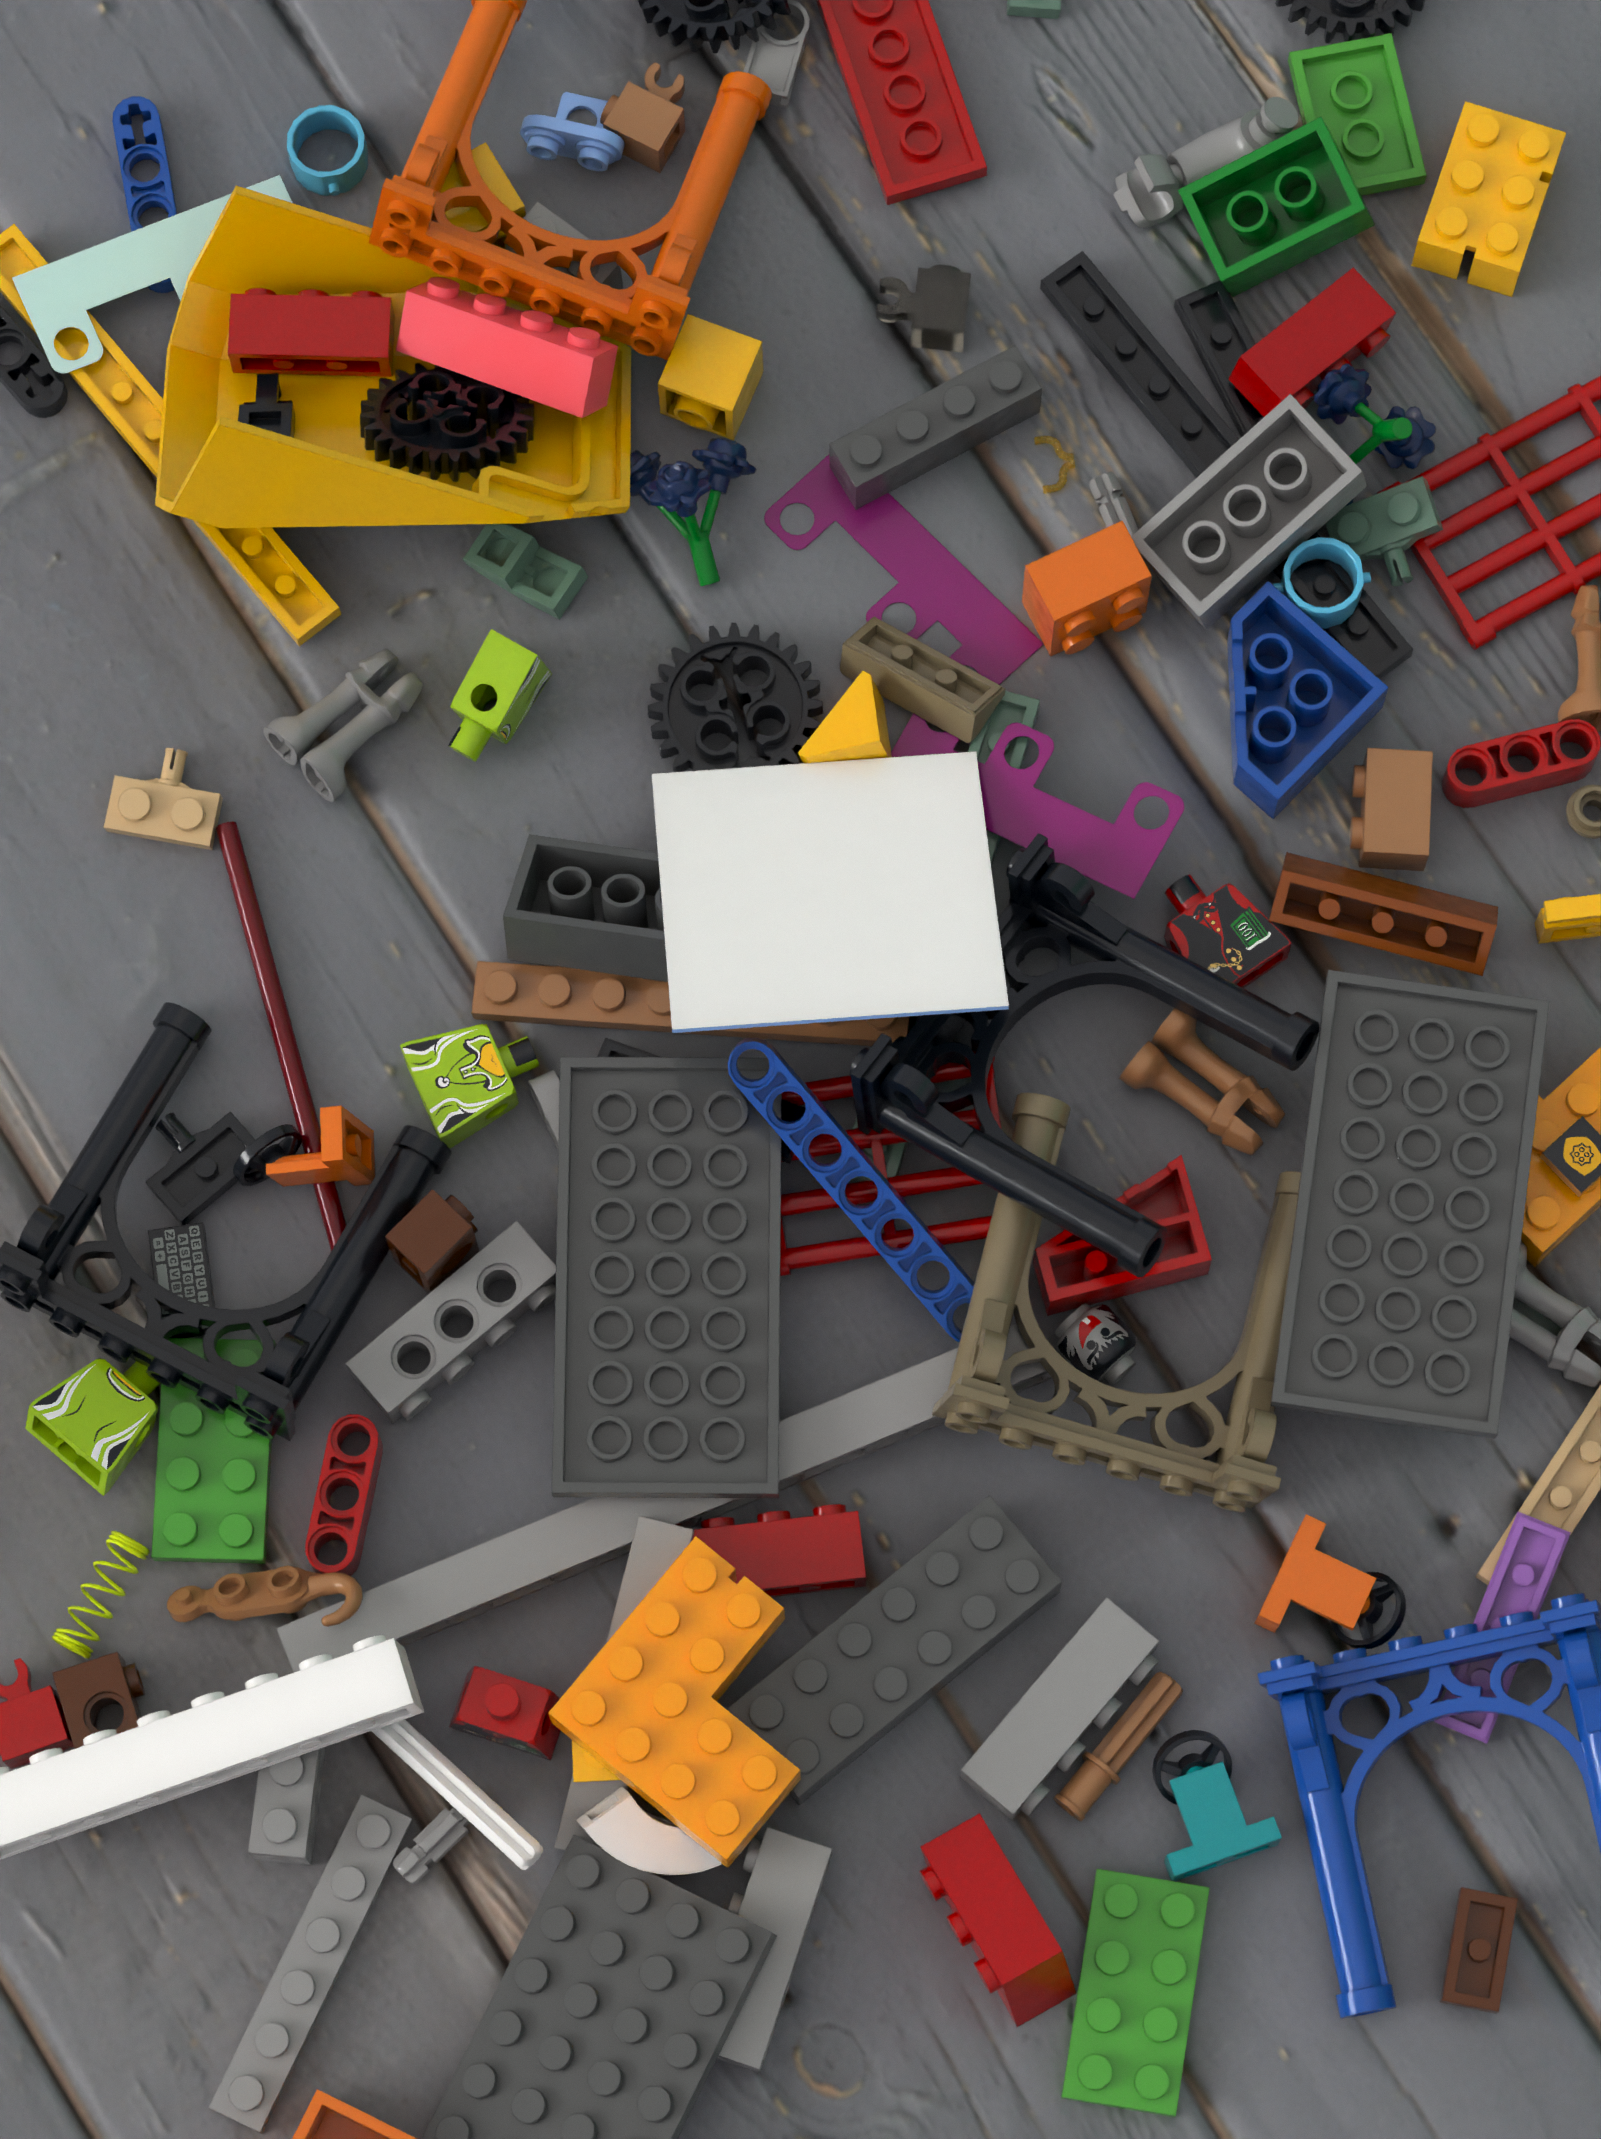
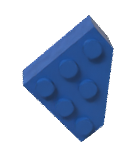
M1267 581L1231 618L1227 637L1233 784L1269 817L1274 819L1383 708L1389 687Z

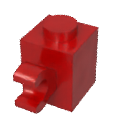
M21 1658L14 1660L18 1672L16 1681L9 1686L0 1684V1698L7 1700L0 1703V1756L2 1761L11 1769L30 1763L29 1758L41 1751L53 1748L66 1750L74 1747L58 1692L51 1685L32 1692L31 1672Z

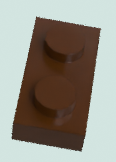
M1464 1887L1459 1889L1440 2003L1494 2014L1499 2012L1518 1898Z

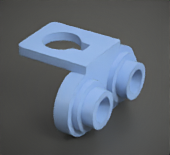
M569 92L562 94L556 118L538 114L528 115L524 117L520 130V135L527 143L526 150L530 155L543 160H554L557 155L577 159V162L582 167L592 171H606L609 164L620 160L625 142L617 134L604 129L603 124L600 123L603 109L608 101ZM586 109L596 116L597 124L596 126H591L567 119L572 112Z

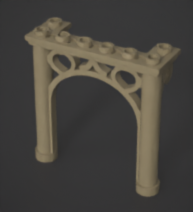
M1018 1094L1012 1113V1120L1016 1124L1011 1140L1027 1151L1056 1166L1063 1134L1066 1130L1071 1111L1070 1106L1059 1099L1043 1094ZM1286 1171L1279 1175L1243 1332L1233 1356L1212 1378L1188 1389L1168 1393H1138L1103 1384L1076 1369L1053 1348L1034 1316L1028 1289L1030 1265L1042 1216L998 1192L948 1390L934 1404L932 1415L946 1419L945 1426L958 1432L976 1434L978 1429L998 1434V1441L1009 1447L1029 1450L1032 1445L1053 1450L1052 1457L1064 1463L1084 1465L1087 1460L1107 1466L1106 1473L1119 1479L1137 1481L1139 1476L1156 1480L1160 1482L1159 1488L1170 1494L1192 1496L1193 1492L1214 1497L1212 1503L1225 1510L1244 1512L1246 1507H1254L1277 1491L1281 1482V1478L1275 1476L1277 1467L1266 1464L1265 1461L1272 1446L1277 1423V1416L1274 1414L1276 1407L1270 1406L1301 1172ZM1014 1313L1017 1326L1029 1349L1016 1352L1005 1361L1003 1357ZM1040 1362L1053 1378L1055 1384V1393L1052 1399L1046 1402H1036L1019 1396L1011 1384V1373L1015 1367ZM1237 1376L1225 1424L1221 1413L1207 1397L1217 1392ZM1070 1388L1077 1392L1073 1401L1087 1411L1092 1427L1050 1415L1065 1403L1070 1393ZM1106 1405L1116 1407L1118 1409L1114 1413L1109 1415ZM1186 1406L1194 1410L1207 1423L1209 1439L1206 1445L1196 1448L1174 1441L1168 1435L1166 1429V1419L1169 1413ZM1146 1411H1157L1150 1421V1434L1154 1445L1116 1434L1119 1426L1131 1420L1143 1421L1147 1417ZM1214 1452L1218 1453L1216 1463L1205 1460Z

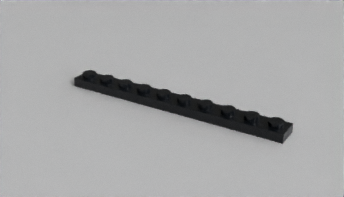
M1083 251L1041 280L1040 289L1196 478L1239 440ZM1316 532V533H1314L1308 540L1313 539V538H1317V537H1320V536H1319V535L1317 534V532ZM1288 558L1273 570L1280 580ZM1313 559L1304 562L1290 576V581L1297 595L1303 601L1315 607H1331L1341 604L1353 592V584L1349 574L1341 565L1330 560ZM1363 588L1360 600L1350 617L1339 625L1326 629L1322 628L1379 679L1412 656L1413 648Z

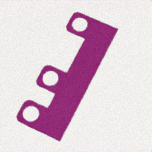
M829 455L765 513L764 520L766 525L793 550L804 549L834 521L838 522L899 582L868 610L866 621L868 622L873 617L882 620V614L886 607L893 603H905L916 614V624L910 632L906 633L907 635L918 639L938 620L962 644L949 658L962 665L972 667L978 674L998 685L1043 645L1014 614L889 493L855 510L830 468ZM793 503L807 505L814 514L812 528L802 535H792L786 532L780 523L781 512L786 506Z
M913 714L892 749L891 755L892 757L959 753L954 750L959 739L946 731L936 732L930 729L924 719ZM1012 723L1008 725L985 764L978 762L986 830L1025 848L1029 846L1039 833L1048 838V847L1054 849L1055 862L1066 864L1082 875L1135 899L1184 811L1182 798L1152 783H1140L1133 789L1115 823L1107 822L1034 788L1033 786L1054 751V742L1048 735L1024 724ZM1021 736L1029 737L1039 747V756L1036 762L1025 769L1011 767L1004 755L1006 746L1014 738ZM1149 796L1163 799L1169 808V816L1166 822L1156 829L1142 828L1134 818V810L1138 802Z

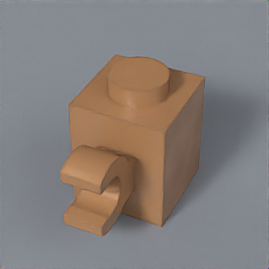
M655 62L645 73V89L628 81L619 97L616 95L610 97L603 109L600 123L603 124L604 129L617 134L624 140L623 155L661 173L685 132L684 108L674 104L684 94L685 80L684 76L679 74L671 86L666 88L658 86L656 82L661 76V65Z

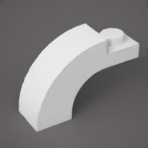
M622 1786L576 1819L584 1831L604 1851L617 1860L642 1871L664 1875H686L706 1871L722 1864L668 1818L653 1815L640 1808L631 1794Z

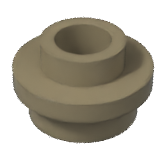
M1586 785L1577 789L1569 798L1566 806V818L1570 827L1577 834L1591 839L1601 838V819L1592 821L1586 818L1583 813V809L1587 806H1595L1601 811V785Z

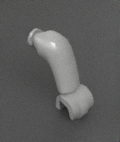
M1271 97L1267 99L1260 110L1253 109L1248 111L1243 117L1231 120L1170 153L1167 159L1161 154L1139 156L1134 162L1137 167L1136 169L1127 171L1115 178L1117 191L1113 195L1121 211L1129 214L1139 228H1147L1167 221L1183 208V200L1178 189L1290 133L1298 123L1299 116L1297 110L1286 99Z

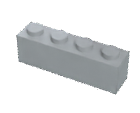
M1106 1597L964 1765L960 1772V1778L1011 1821L1021 1810L1027 1816H1030L1051 1791L1043 1783L1057 1767L1066 1773L1087 1748L1080 1742L1085 1733L1093 1724L1102 1730L1122 1707L1123 1703L1116 1697L1127 1683L1131 1681L1138 1687L1158 1664L1159 1660L1152 1654L1156 1650L1159 1640Z
M769 1827L766 1828L763 1840L752 1838L742 1868L743 1871L751 1873L745 1895L734 1892L728 1911L776 1934L777 1937L717 2059L761 2073L832 1858V1848Z

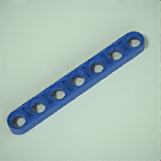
M756 1037L746 1038L737 1043L731 1051L727 1063L728 1074L734 1084L944 1330L960 1343L962 1330L954 1323L953 1314L958 1306L970 1303L975 1284L974 1281L778 1051L766 1040ZM747 1049L762 1051L769 1060L768 1072L759 1079L746 1078L740 1073L737 1066L739 1055ZM791 1091L803 1098L806 1110L800 1119L788 1122L776 1115L773 1103L779 1094ZM820 1134H830L837 1138L842 1149L840 1157L829 1164L817 1162L810 1154L809 1149L810 1142L814 1137ZM858 1176L870 1178L877 1186V1198L867 1206L853 1204L847 1198L845 1191L846 1185L851 1179ZM899 1218L911 1225L914 1236L909 1245L903 1248H894L884 1242L881 1230L887 1221ZM928 1261H938L944 1264L950 1275L948 1283L939 1290H929L923 1287L917 1277L918 1269L922 1264Z

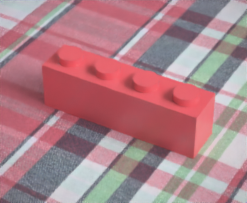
M432 277L427 282L406 290L396 351L580 418H584L607 406L618 345L601 340L598 332L583 327L567 328L553 323V317L544 312L534 310L522 312L506 306V300L490 294L475 295L461 290L458 282L448 278Z

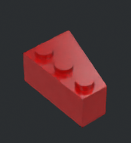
M1182 1155L1169 1162L1164 1169L1142 1183H1137L1123 1192L1122 1196L1115 1199L1166 1227L1168 1230L1166 1243L1159 1258L1143 1277L1139 1278L1119 1267L1118 1259L1066 1230L1035 1249L1033 1266L1047 1316L1076 1309L1084 1303L1092 1305L1208 1275L1212 1258Z
M980 1813L920 1846L927 1867L919 1871L925 1885L935 1901L943 1897L947 1901L953 1912L946 1917L950 1927L962 1947L971 1944L979 1958L978 1961L974 1962V1966L990 1994L997 1990L1017 2027L1077 1994L1061 1947Z

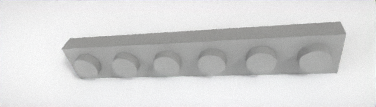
M364 1795L360 1796L208 2108L261 2134L263 2133L393 1865V1859L398 1855L414 1822L412 1818Z

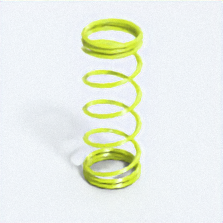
M111 1531L110 1539L106 1540V1545L129 1568L107 1561L98 1560L93 1562L96 1572L117 1591L92 1583L80 1585L83 1594L104 1613L81 1606L67 1607L70 1616L92 1636L65 1628H57L56 1632H53L54 1635L51 1636L58 1644L87 1659L91 1658V1653H94L93 1649L65 1633L95 1642L101 1640L71 1609L84 1611L106 1619H112L113 1615L96 1601L84 1587L99 1589L121 1597L126 1596L125 1591L108 1578L98 1568L97 1564L110 1566L132 1574L139 1573L137 1568L120 1555L109 1542L118 1545L143 1560L147 1559L146 1556L150 1553L148 1548L117 1531Z

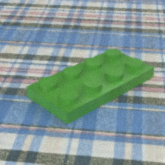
M202 1338L168 1339V1341L205 1359ZM219 1339L215 1348L218 1356L223 1360L230 1361L233 1365L239 1367H247L256 1363L263 1351L258 1340ZM273 1340V1342H274V1349H275V1347L277 1346V1344H276L275 1340ZM179 1383L175 1388L161 1384L151 1558L154 1561L266 1564L272 1439L262 1437L250 1430L244 1424L246 1418L229 1409H226L224 1414H220L205 1407L196 1400L195 1395L197 1393Z
M1096 1869L1061 2099L1176 2117L1210 1887Z

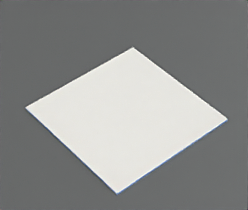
M976 751L652 774L672 1033L1009 1009Z

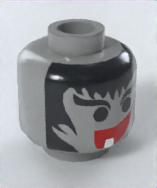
M1087 1303L1082 1304L1055 1331V1334L1059 1337L1055 1350L1076 1369L1099 1382L1106 1379L1113 1386L1136 1365V1362L1130 1355L1137 1346V1337L1106 1305L1100 1304L1091 1308Z

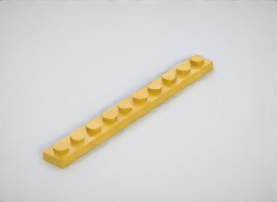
M13 224L0 234V293L37 335L12 277L48 263L18 227ZM86 310L102 344L103 355L97 362L69 372V374L157 477L163 398L90 312ZM74 327L64 328L55 336L54 348L58 355L64 359L77 360L83 357L88 350V338L80 329ZM193 520L299 647L341 615L340 607L273 528H219Z

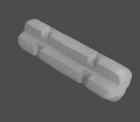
M1107 472L1093 478L1089 482V487L1096 504L1101 505L1099 511L1106 528L1123 521L1130 536H1132L1139 529L1126 498L1121 497L1123 492L1116 475L1113 472Z
M445 1807L413 1839L416 1845L411 1850L406 1846L393 1859L392 1864L407 1882L411 1884L418 1883L430 1871L427 1865L432 1860L437 1864L469 1832L466 1826L470 1822L454 1807L450 1811Z

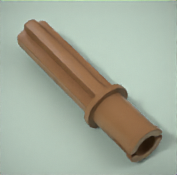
M1162 1672L1156 1673L1092 1753L1085 1751L1082 1755L1085 1762L1060 1793L1055 1795L1054 1801L1069 1815L1082 1822L1086 1813L1110 1783L1115 1785L1119 1783L1121 1779L1118 1773L1180 1698L1183 1692L1181 1686L1169 1675Z

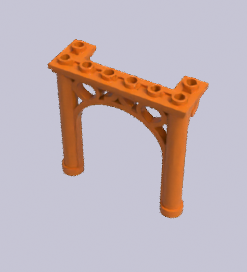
M471 0L473 9L401 176L394 174L392 180L386 178L382 186L369 243L380 247L391 256L405 257L426 265L439 275L459 278L481 287L490 295L510 298L530 306L534 311L558 317L583 328L594 330L601 337L606 336L629 345L642 355L657 356L668 361L691 299L687 296L756 122L765 116L772 98L770 87L759 77L746 72L735 71L724 76L716 95L715 105L673 207L658 223L638 234L612 240H585L559 235L528 222L506 207L485 184L473 160L470 140L471 129L516 23L520 20L527 0ZM455 160L463 187L450 188L440 193ZM476 207L487 221L488 228L480 232L467 231L450 223L445 213L451 208ZM500 230L506 234L504 243L513 248L516 253L493 245L498 238ZM662 244L652 271L648 275L644 263L638 256ZM571 261L580 262L576 277L554 269V267L569 269ZM616 262L630 276L633 285L627 289L619 290L609 285L601 284L592 276L590 269L596 265Z

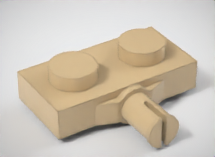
M165 748L166 753L160 779L139 780L114 775L104 828L107 832L213 850L216 835L215 828L218 825L223 797L219 793L192 789L181 783L188 752L180 749L175 751L174 748Z

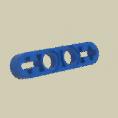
M141 96L126 98L116 106L112 122L132 232L143 228L139 223V219L146 209L151 207L162 208L168 213V218L178 213L163 127L156 105L149 99ZM134 115H142L146 144L136 145V139L130 125ZM142 160H152L160 165V171L153 180L141 182L131 176L133 166ZM170 278L148 286L150 290L157 293H169L175 290Z

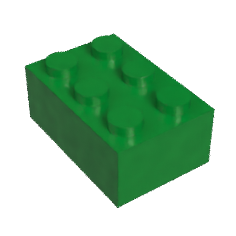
M1322 117L1178 189L1220 281L1232 297L1375 225L1332 133Z

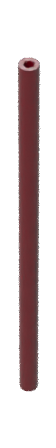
M225 822L218 825L215 829L298 1132L302 1136L301 1143L304 1154L321 1152L320 1125L237 823ZM335 1181L314 1183L313 1187L332 1251L347 1226Z

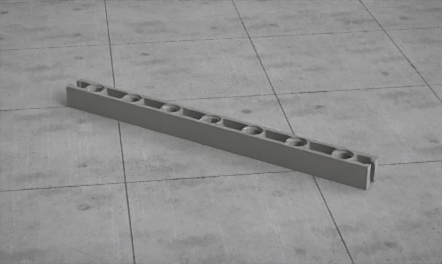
M1017 1323L1010 1326L1003 1357L1005 1361L1014 1353L1029 1349ZM958 1348L779 1421V1491L944 1424L946 1419L933 1416L932 1411L934 1404L948 1390ZM1040 1362L1015 1367L1011 1373V1384L1016 1393L1052 1379ZM594 1497L363 1592V1600L358 1611L350 1619L338 1625L326 1627L322 1624L321 1620L324 1616L334 1613L341 1608L345 1600L276 1629L293 1672L300 1671L299 1664L314 1656L331 1654L334 1659L354 1652L353 1645L373 1636L384 1635L386 1640L395 1638L402 1646H406L629 1554L639 1516L692 1528L701 1524L703 1520L716 1518L762 1498Z

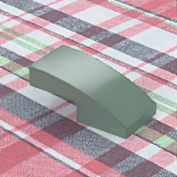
M486 524L463 558L468 566L493 583L559 620L588 578L582 566L540 547L534 536L509 524Z

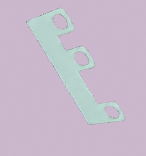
M280 175L246 188L292 203ZM231 194L12 277L51 367L58 373L66 374L101 359L103 347L86 310L168 278L171 279L181 302L188 275ZM74 327L80 329L87 336L89 346L83 357L77 360H67L56 352L54 339L57 333L64 328Z

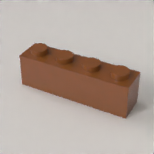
M1286 852L1269 921L1483 976L1497 927L1498 907Z

